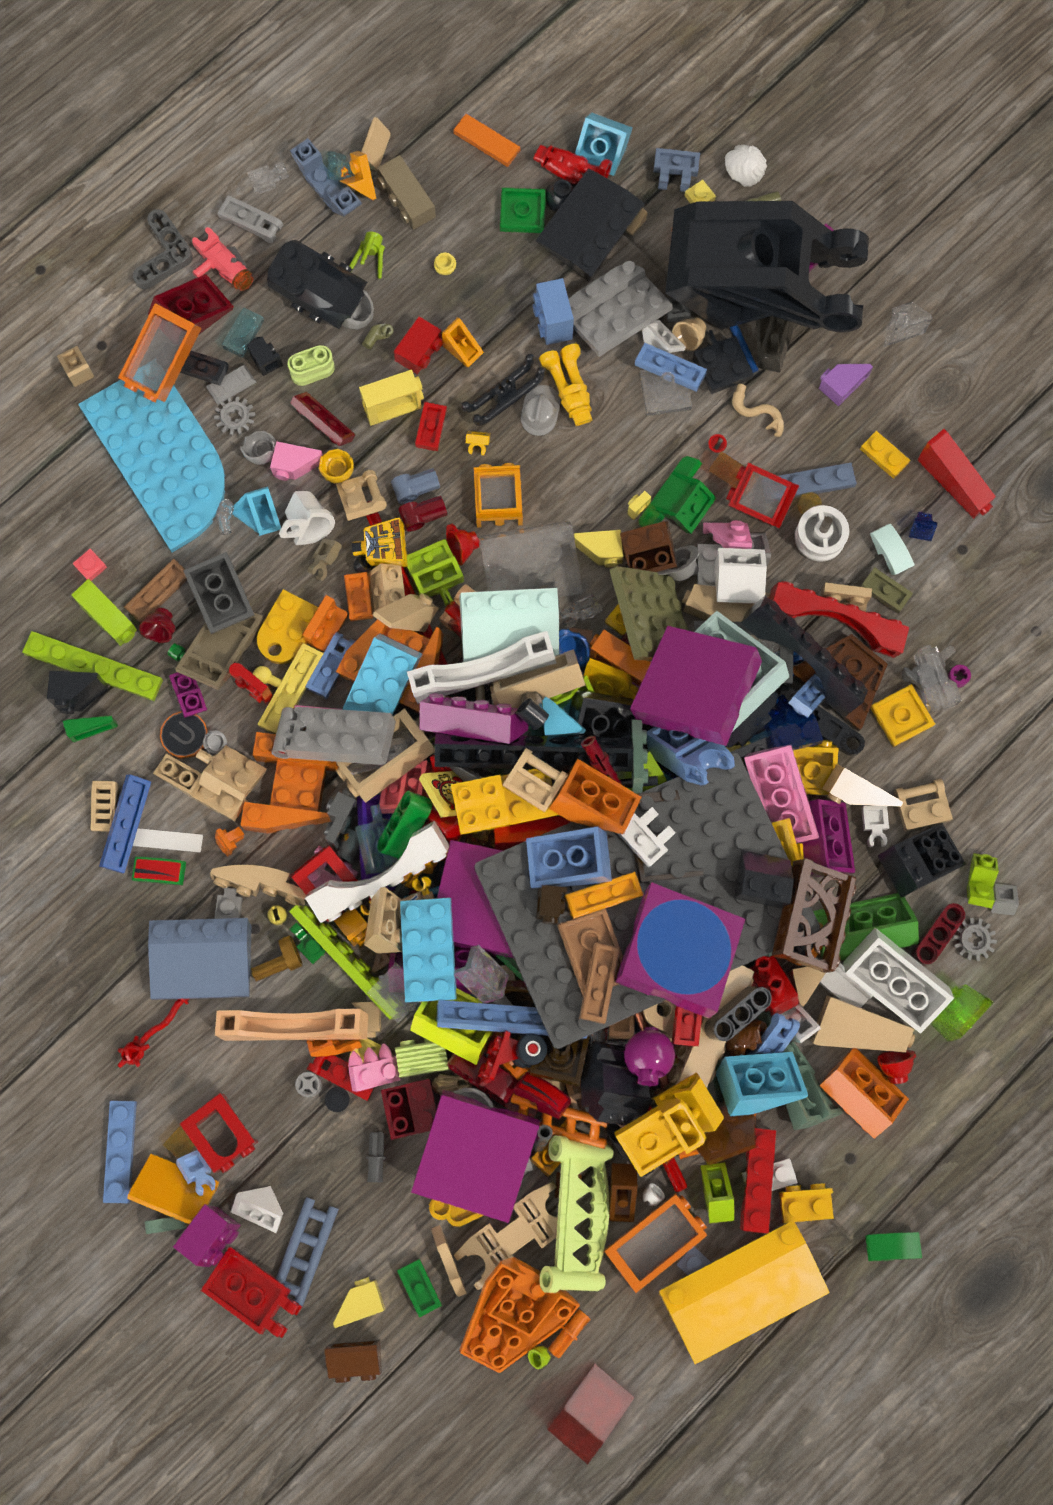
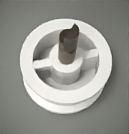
M824 505L807 510L802 515L795 530V543L798 550L808 559L819 562L835 558L842 551L849 537V525L845 516L837 509Z

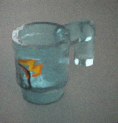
M329 151L326 154L329 162L327 176L330 180L340 181L355 176L351 171L350 162L346 161V155Z

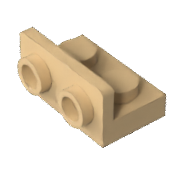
M379 564L368 572L373 613L405 597L401 566Z
M825 583L820 596L833 597L841 604H853L858 606L859 610L866 612L867 603L871 599L872 588Z

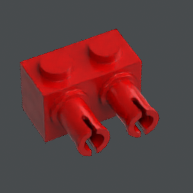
M762 956L756 960V965L748 968L754 971L752 986L764 987L770 991L772 1000L768 1008L764 1010L765 1012L769 1011L772 1016L775 1013L782 1014L799 1004L796 990L774 956Z

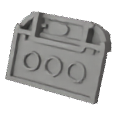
M626 261L623 265L613 268L569 298L574 318L573 329L599 357L673 309L672 303L646 277L645 270L635 265L632 261Z

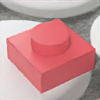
M91 549L73 563L78 571L90 581L107 568Z

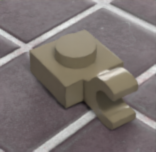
M323 538L312 557L314 562L308 567L307 572L315 574L318 569L316 579L323 581L327 576L326 566L331 565L337 559L342 545L335 540Z

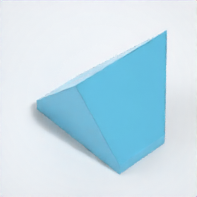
M268 487L245 493L228 511L256 531L259 536L281 530Z
M545 697L542 700L543 709L549 714L548 719L544 723L546 736L583 734L586 731L585 728L550 698Z

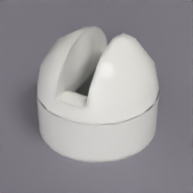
M651 1183L643 1191L642 1197L644 1202H649V1206H656L665 1198V1195L657 1185Z

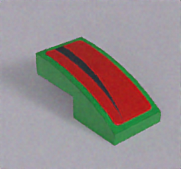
M135 857L132 881L183 886L186 862L162 858Z

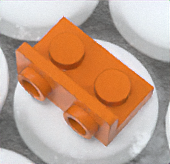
M326 595L302 634L305 642L325 652L332 637L336 632H339L348 617V612L337 607L335 600Z

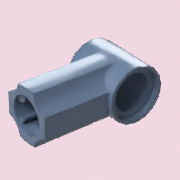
M434 468L411 476L409 474L399 475L391 480L399 504L412 502L419 495L440 488Z

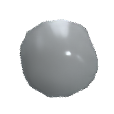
M255 431L245 437L244 445L240 446V450L248 461L256 465H264L273 458L276 440L272 434L266 431Z

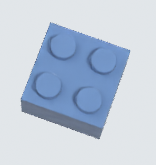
M563 278L536 284V293H533V311L535 317L539 318L538 330L540 337L545 338L546 345L572 340L574 318Z

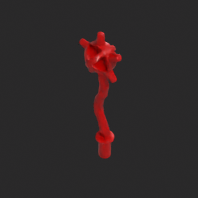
M178 999L162 1022L145 1032L140 1040L139 1036H135L133 1042H128L124 1048H119L118 1052L121 1053L122 1060L118 1063V1067L121 1068L126 1063L139 1067L140 1060L144 1057V1051L150 1048L149 1044H144L152 1035L168 1026L183 1003L189 1004V999Z

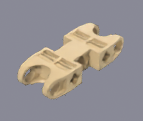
M554 1182L530 1192L515 1203L514 1210L519 1217L498 1233L491 1223H488L473 1234L453 1255L457 1261L465 1255L467 1257L478 1255L484 1260L485 1271L481 1276L482 1278L473 1284L477 1290L483 1288L486 1279L500 1263L501 1260L496 1252L502 1260L512 1258V1254L532 1239H535L542 1249L556 1238L558 1216L550 1215L545 1208L546 1200L550 1196L549 1193L557 1188ZM524 1202L535 1216V1219H533V1217L530 1215L526 1207L523 1205ZM537 1222L540 1223V1225L545 1230L549 1238H547L544 1235L540 1227L537 1225ZM483 1232L490 1241V1243L493 1245L494 1249H492L488 1241L483 1236Z

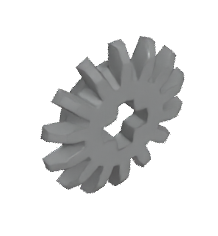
M236 396V400L233 402L231 397H228L229 403L225 404L221 401L220 404L223 408L215 409L220 415L214 416V419L221 420L216 425L217 427L224 426L222 429L223 433L230 429V435H233L235 429H237L238 434L241 435V427L248 431L250 428L246 423L254 424V420L249 419L255 416V412L249 413L253 406L251 404L246 407L245 405L248 401L246 399L240 403L239 397ZM235 411H238V415L241 417L240 420L236 419L232 422L229 414H234Z
M970 918L969 925L963 921V929H957L960 936L953 935V939L960 941L954 947H962L963 949L959 955L962 956L967 952V960L971 961L972 955H975L976 960L980 961V954L987 959L989 956L986 951L994 952L995 950L990 947V944H997V940H992L990 937L996 934L995 931L988 932L987 929L991 925L988 923L983 927L981 925L983 919L980 918L977 924H974V918ZM972 933H975L976 937L981 938V941L977 943V947L972 942H968V938L972 937Z

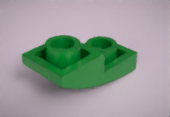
M919 1232L865 1235L868 1261L915 1260L922 1258Z

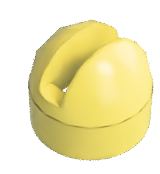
M280 905L272 906L267 913L268 920L274 925H281L287 920V911ZM274 909H277L280 920L276 921Z

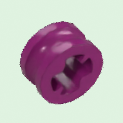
M956 665L948 673V682L956 688L965 686L971 679V672L965 665ZM958 671L963 673L962 676H965L961 681L956 680L957 676H954Z

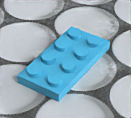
M451 898L400 901L405 1002L457 999Z

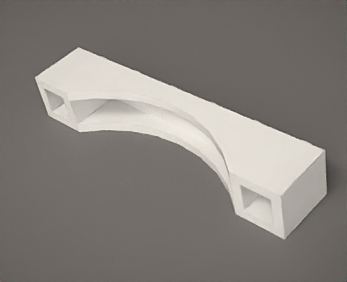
M545 631L524 637L508 648L480 659L457 664L428 665L408 671L407 674L412 693L418 704L430 694L437 693L446 696L556 664L548 632Z
M433 821L413 833L403 855L383 873L370 879L355 882L329 880L310 891L305 899L320 923L327 919L331 922L342 915L341 911L349 908L353 910L363 903L362 899L368 896L372 898L380 887H385L389 884L392 887L396 886L404 880L403 876L411 872L415 875L425 869L424 864L430 861L436 863L447 856L446 852L450 845L436 822Z

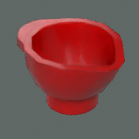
M453 523L446 526V542L453 556H455L458 565L462 566L471 556L473 550L479 548V539L474 531L459 530Z
M906 1050V1052L887 1051L878 1056L879 1067L888 1076L889 1083L902 1084L908 1081V1074L912 1071L913 1059L916 1058V1053L912 1050Z

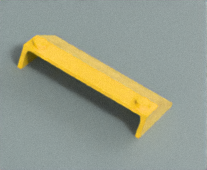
M794 1220L659 1291V1295L694 1364L707 1359L830 1293Z

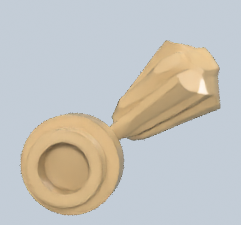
M439 1074L432 1082V1089H434L436 1094L441 1095L443 1089L453 1092L463 1088H471L473 1085L465 1080L467 1085L459 1086V1080H464L460 1076Z

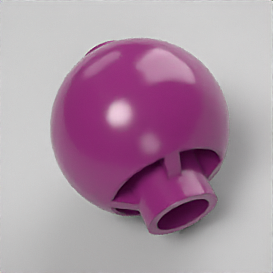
M645 1027L643 1031L637 1032L629 1039L625 1047L624 1058L630 1072L638 1076V1084L657 1086L658 1079L664 1077L673 1067L675 1050L670 1039L662 1032H659L658 1028Z

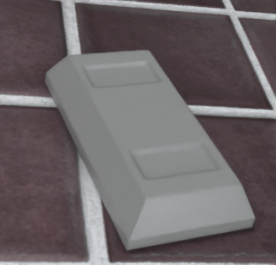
M244 364L225 375L220 386L211 383L206 388L217 405H219L221 401L228 400V397L235 396L257 382Z

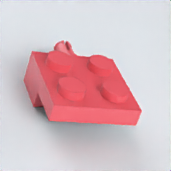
M428 760L422 761L381 791L378 807L381 814L394 813L407 791L429 798L419 780L423 773L433 772Z

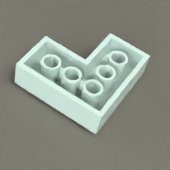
M716 611L695 632L756 647L762 659L752 687L741 704L734 731L789 678V673L784 660Z

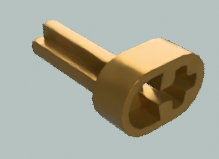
M291 935L278 940L282 956L251 968L252 976L256 982L288 968L290 971L303 967L301 956Z

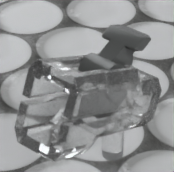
M931 645L917 649L918 652L914 656L917 667L913 668L912 671L904 667L901 671L903 680L917 685L923 703L929 713L941 710V706L943 709L958 705L962 701L956 682L948 678L945 669V660L956 652L954 647L949 645L941 652H939L938 647L932 648Z

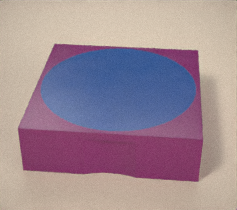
M651 883L643 893L634 921L633 935L625 949L615 983L647 995L664 998L675 1006L710 1018L718 1012L745 918Z

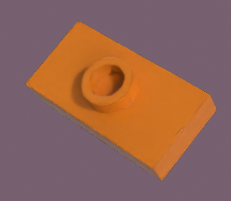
M367 572L344 575L350 622L372 619L373 611Z

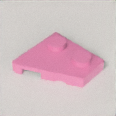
M737 520L731 523H703V533H712L713 540L721 544L723 548L752 549V539L748 523Z

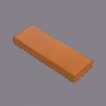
M465 114L454 128L456 136L509 167L520 152V146L468 114Z

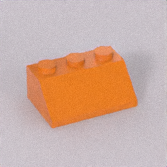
M852 1048L819 1085L828 1096L832 1097L874 1139L895 1121L909 1100L894 1084L889 1083L888 1078L857 1048Z

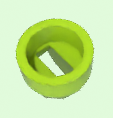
M537 1346L528 1353L529 1362L536 1369L546 1366L551 1358L548 1349L544 1346Z

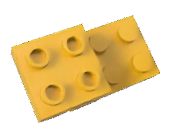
M537 769L527 770L552 787L550 777ZM509 774L451 785L461 835L506 827L559 814L550 810L549 807L544 813L503 787L502 785Z
M697 1072L653 1098L658 1105L657 1107L614 1132L640 1177L685 1150L686 1154L703 1145L706 1140L704 1132L715 1131L724 1119Z

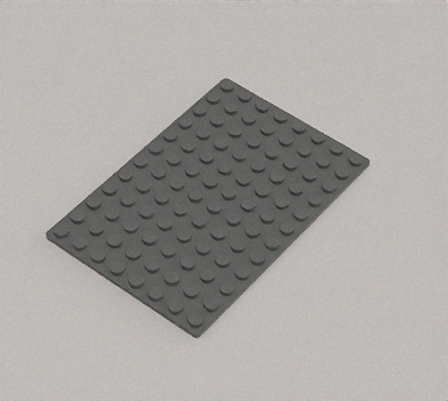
M737 753L732 754L735 767L732 769L723 770L715 767L706 769L709 783L700 786L687 782L681 777L674 778L642 792H661V797L665 801L654 803L650 796H643L641 798L642 803H639L635 810V814L639 818L652 807L659 814L647 825L656 837L668 826L676 832L663 844L668 851L649 868L644 862L643 866L645 876L672 874L678 879L639 883L643 893L651 883H655L745 918L730 971L773 951L782 908L734 899L741 851L746 850L788 859L748 772ZM675 790H678L680 800H673L676 796ZM571 822L540 836L592 827ZM604 830L607 832L611 878L614 879L635 872L637 875L634 851L617 833ZM527 842L478 861L474 865L476 874L554 1048H562L666 1000L619 984L612 988L605 1024L579 1019L583 996L557 926L560 923L572 920L565 901L564 914H560L558 924L542 923L543 919H536L539 888H531ZM703 871L704 874L702 876L681 878L685 872ZM596 884L563 887H567L566 894H569ZM642 896L606 908L622 955H624L625 949L632 938L634 921ZM811 907L803 908L801 915L809 922L812 934L820 929L819 922ZM799 923L798 932L804 931L803 925Z

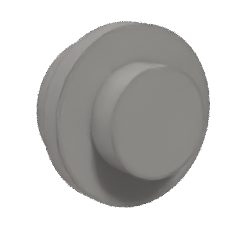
M210 731L203 738V747L210 754H218L227 745L226 737L220 731Z

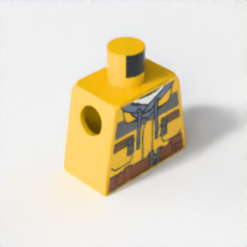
M395 518L364 528V541L352 542L353 555H366V560L371 566L393 564L408 567L405 530L401 519Z

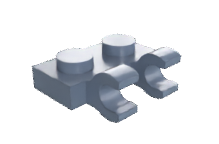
M656 148L654 172L660 173L658 189L667 190L669 174L682 175L680 191L685 192L688 190L691 176L697 177L700 153Z

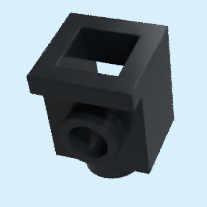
M256 337L247 345L251 358L263 376L283 366L278 352L276 353L271 342L267 344L263 337Z

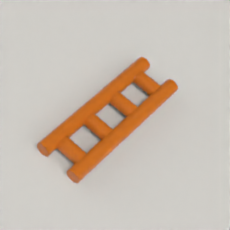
M513 1093L511 1103L519 1105L518 1113L528 1116L529 1108L537 1109V1103ZM568 1107L562 1115L567 1117L566 1127L562 1128L551 1125L552 1116L542 1113V1122H539V1127L542 1125L550 1126L553 1136H566L569 1140L602 1149L606 1148L607 1139L600 1138L599 1134L600 1126L608 1127L609 1123L596 1121L588 1112ZM576 1120L591 1123L590 1133L585 1134L575 1131Z

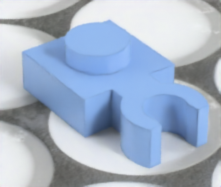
M198 1150L177 1159L176 1165L186 1182L189 1184L195 1181V1190L199 1196L203 1195V1184L209 1185L211 1190L215 1189V1180L208 1175L211 1173V1168Z

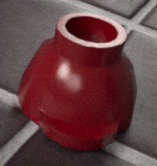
M156 608L153 613H150L142 620L139 626L140 634L144 638L158 643L169 642L176 630L172 621V613L165 608Z

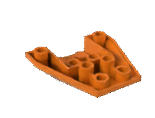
M515 1257L502 1260L484 1283L459 1351L470 1359L501 1373L564 1326L580 1305L566 1290H559L556 1293L543 1292L539 1283L541 1271Z

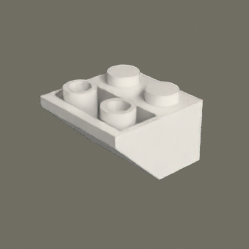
M718 548L714 565L717 602L756 604L765 596L767 570L765 550Z

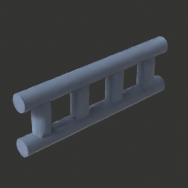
M308 1197L305 1198L276 1276L277 1280L291 1289L289 1294L296 1296L294 1301L302 1307L339 1210L332 1206H329L327 1213L313 1208L315 1200ZM309 1218L323 1223L318 1237L304 1232ZM300 1242L314 1247L309 1262L295 1257ZM290 1267L305 1272L300 1286L286 1282Z

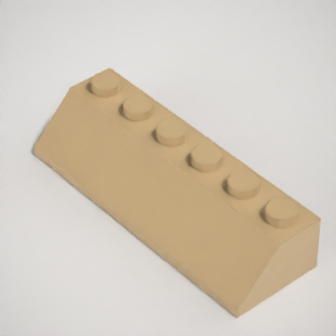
M740 966L729 972L718 1011L742 990L752 986L754 971ZM737 1008L735 1017L741 1012L740 1008ZM702 1016L699 1047L675 1044V1055H677L680 1061L678 1064H674L667 1073L670 1084L656 1089V1095H660L696 1072L706 1088L712 1082L716 1073V1064L724 1055L726 1041L713 1040L706 1035L704 1027L710 1018ZM721 1023L717 1026L718 1035H720L723 1030Z

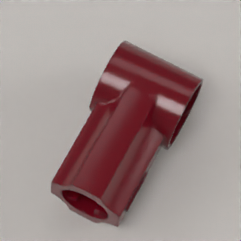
M441 495L420 503L408 502L398 508L407 532L416 531L422 528L425 523L448 515Z

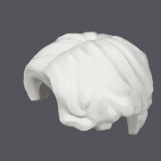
M737 145L735 150L729 151L725 156V166L728 174L732 179L739 181L744 187H751L757 184L765 174L767 168L766 159L755 146Z

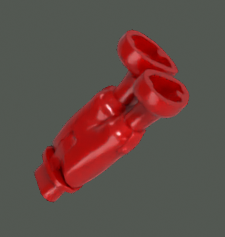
M540 145L533 159L541 163L542 168L547 169L561 179L567 180L571 185H577L583 176L581 173H585L588 168L607 179L612 168V161L609 159H604L599 166L591 165L584 156H579L551 145L549 147Z

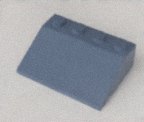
M248 918L149 921L148 952L151 1000L250 997L252 926Z

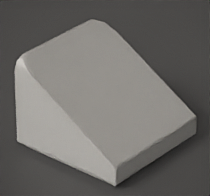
M994 883L995 902L991 913L1015 915L1019 906L1017 886Z

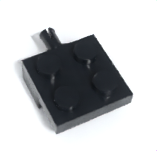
M709 330V333L706 331L705 338L708 346L694 351L692 360L694 364L707 369L704 380L710 393L714 394L753 379L754 374L736 336L723 341H717L712 330Z

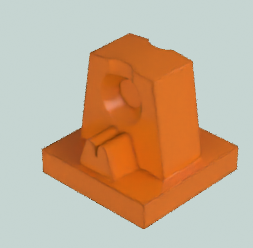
M240 827L230 832L219 828L215 834V842L227 857L231 856L232 851L237 848L236 843L244 838V833Z

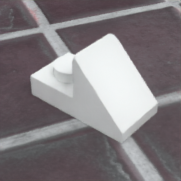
M799 1004L781 1014L785 1016V1019L793 1018L800 1023L799 1030L792 1039L794 1042L802 1043L821 1029Z

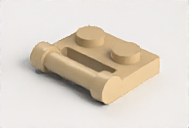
M367 470L362 476L336 484L348 521L382 511L386 508L385 498L381 496L376 482L377 476L375 471ZM366 486L369 487L372 496V502L368 503L362 491V487Z
M526 748L502 786L545 813L569 774L564 771L559 772L532 755V751ZM525 763L530 764L555 780L553 786L551 787L523 769Z
M942 779L933 780V783L909 789L898 788L894 790L895 798L903 802L901 806H898L905 832L948 822L953 819ZM935 792L937 799L911 805L906 803L907 798Z

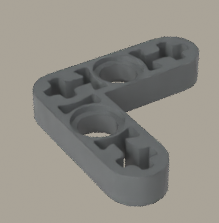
M160 209L151 211L147 221L151 230L165 248V251L134 270V281L141 289L153 287L189 265L193 259L190 247L167 214ZM158 218L162 221L164 226L162 230L160 225L155 222V219ZM167 234L176 235L175 240L172 242H166L164 238ZM178 246L181 252L186 255L182 258L178 255L176 250ZM160 262H167L169 264L168 268L164 271L158 270L157 266ZM150 269H154V272L156 274L155 276L153 275V272H151ZM143 274L148 278L145 281L140 277Z

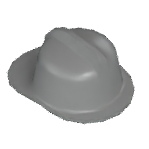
M538 385L525 396L521 412V423L523 428L532 435L543 436L549 433L557 422L560 397L553 387Z
M688 545L674 549L677 567L659 571L658 575L667 574L675 581H683L699 572L696 562L699 554L698 548Z

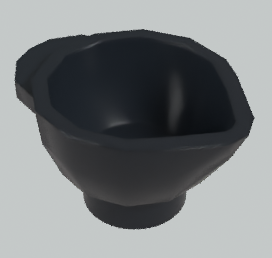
M558 180L546 188V203L554 212L558 211L574 189L567 180Z

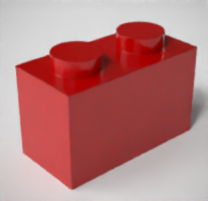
M419 316L394 350L395 361L418 375L421 369H425L430 363V357L433 352H437L443 344L442 330Z

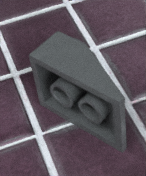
M227 552L183 570L211 634L255 616Z

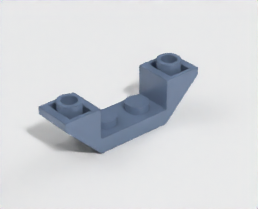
M308 138L290 150L306 181L332 212L345 216L362 204L349 186L343 188L323 164L321 153Z

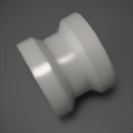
M304 1072L296 1079L295 1086L300 1095L310 1098L319 1094L322 1082L316 1074Z

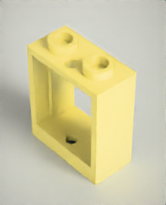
M412 370L359 387L362 404L370 426L422 409L421 400L424 399L422 384L419 377H414Z

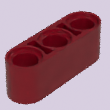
M956 903L942 908L919 940V944H916L911 957L924 967L934 963L964 921V908ZM948 910L955 912L957 916L955 922L948 919ZM934 929H938L942 932V941H938L934 938ZM921 948L929 952L930 958L928 961L920 957Z
M456 1054L451 1056L447 1062L449 1069L499 1104L507 1105L513 1093H515V1086L518 1084L517 1079L498 1067L494 1080L482 1087L478 1085L480 1078L477 1077L481 1064H486L487 1058L482 1055L477 1065Z

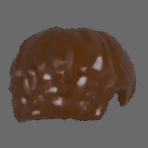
M753 1020L732 1039L726 1041L725 1046L729 1055H748L751 1050H755L757 1043H762L761 1036L767 1029L766 1023Z

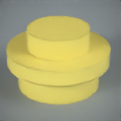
M441 253L434 260V268L441 275H449L456 269V260L449 253Z

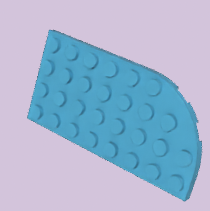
M157 359L138 369L134 380L158 391L166 372L157 363ZM119 380L78 405L173 553L196 539L212 524L213 518L219 508H221L224 500V468L214 446L174 385L165 402L157 399L155 403L143 397L145 392L140 389L134 392L124 386L125 381Z

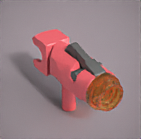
M209 227L205 228V232L208 234L206 241H200L196 237L192 239L195 250L204 259H207L192 271L196 278L202 276L211 268H216L219 271V275L230 282L234 288L244 291L253 283L252 274L236 247H226Z

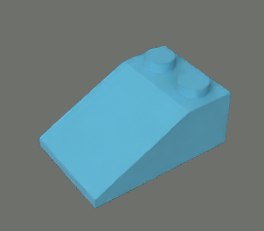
M793 1052L724 1057L716 1071L730 1116L756 1114L807 1098L808 1096Z

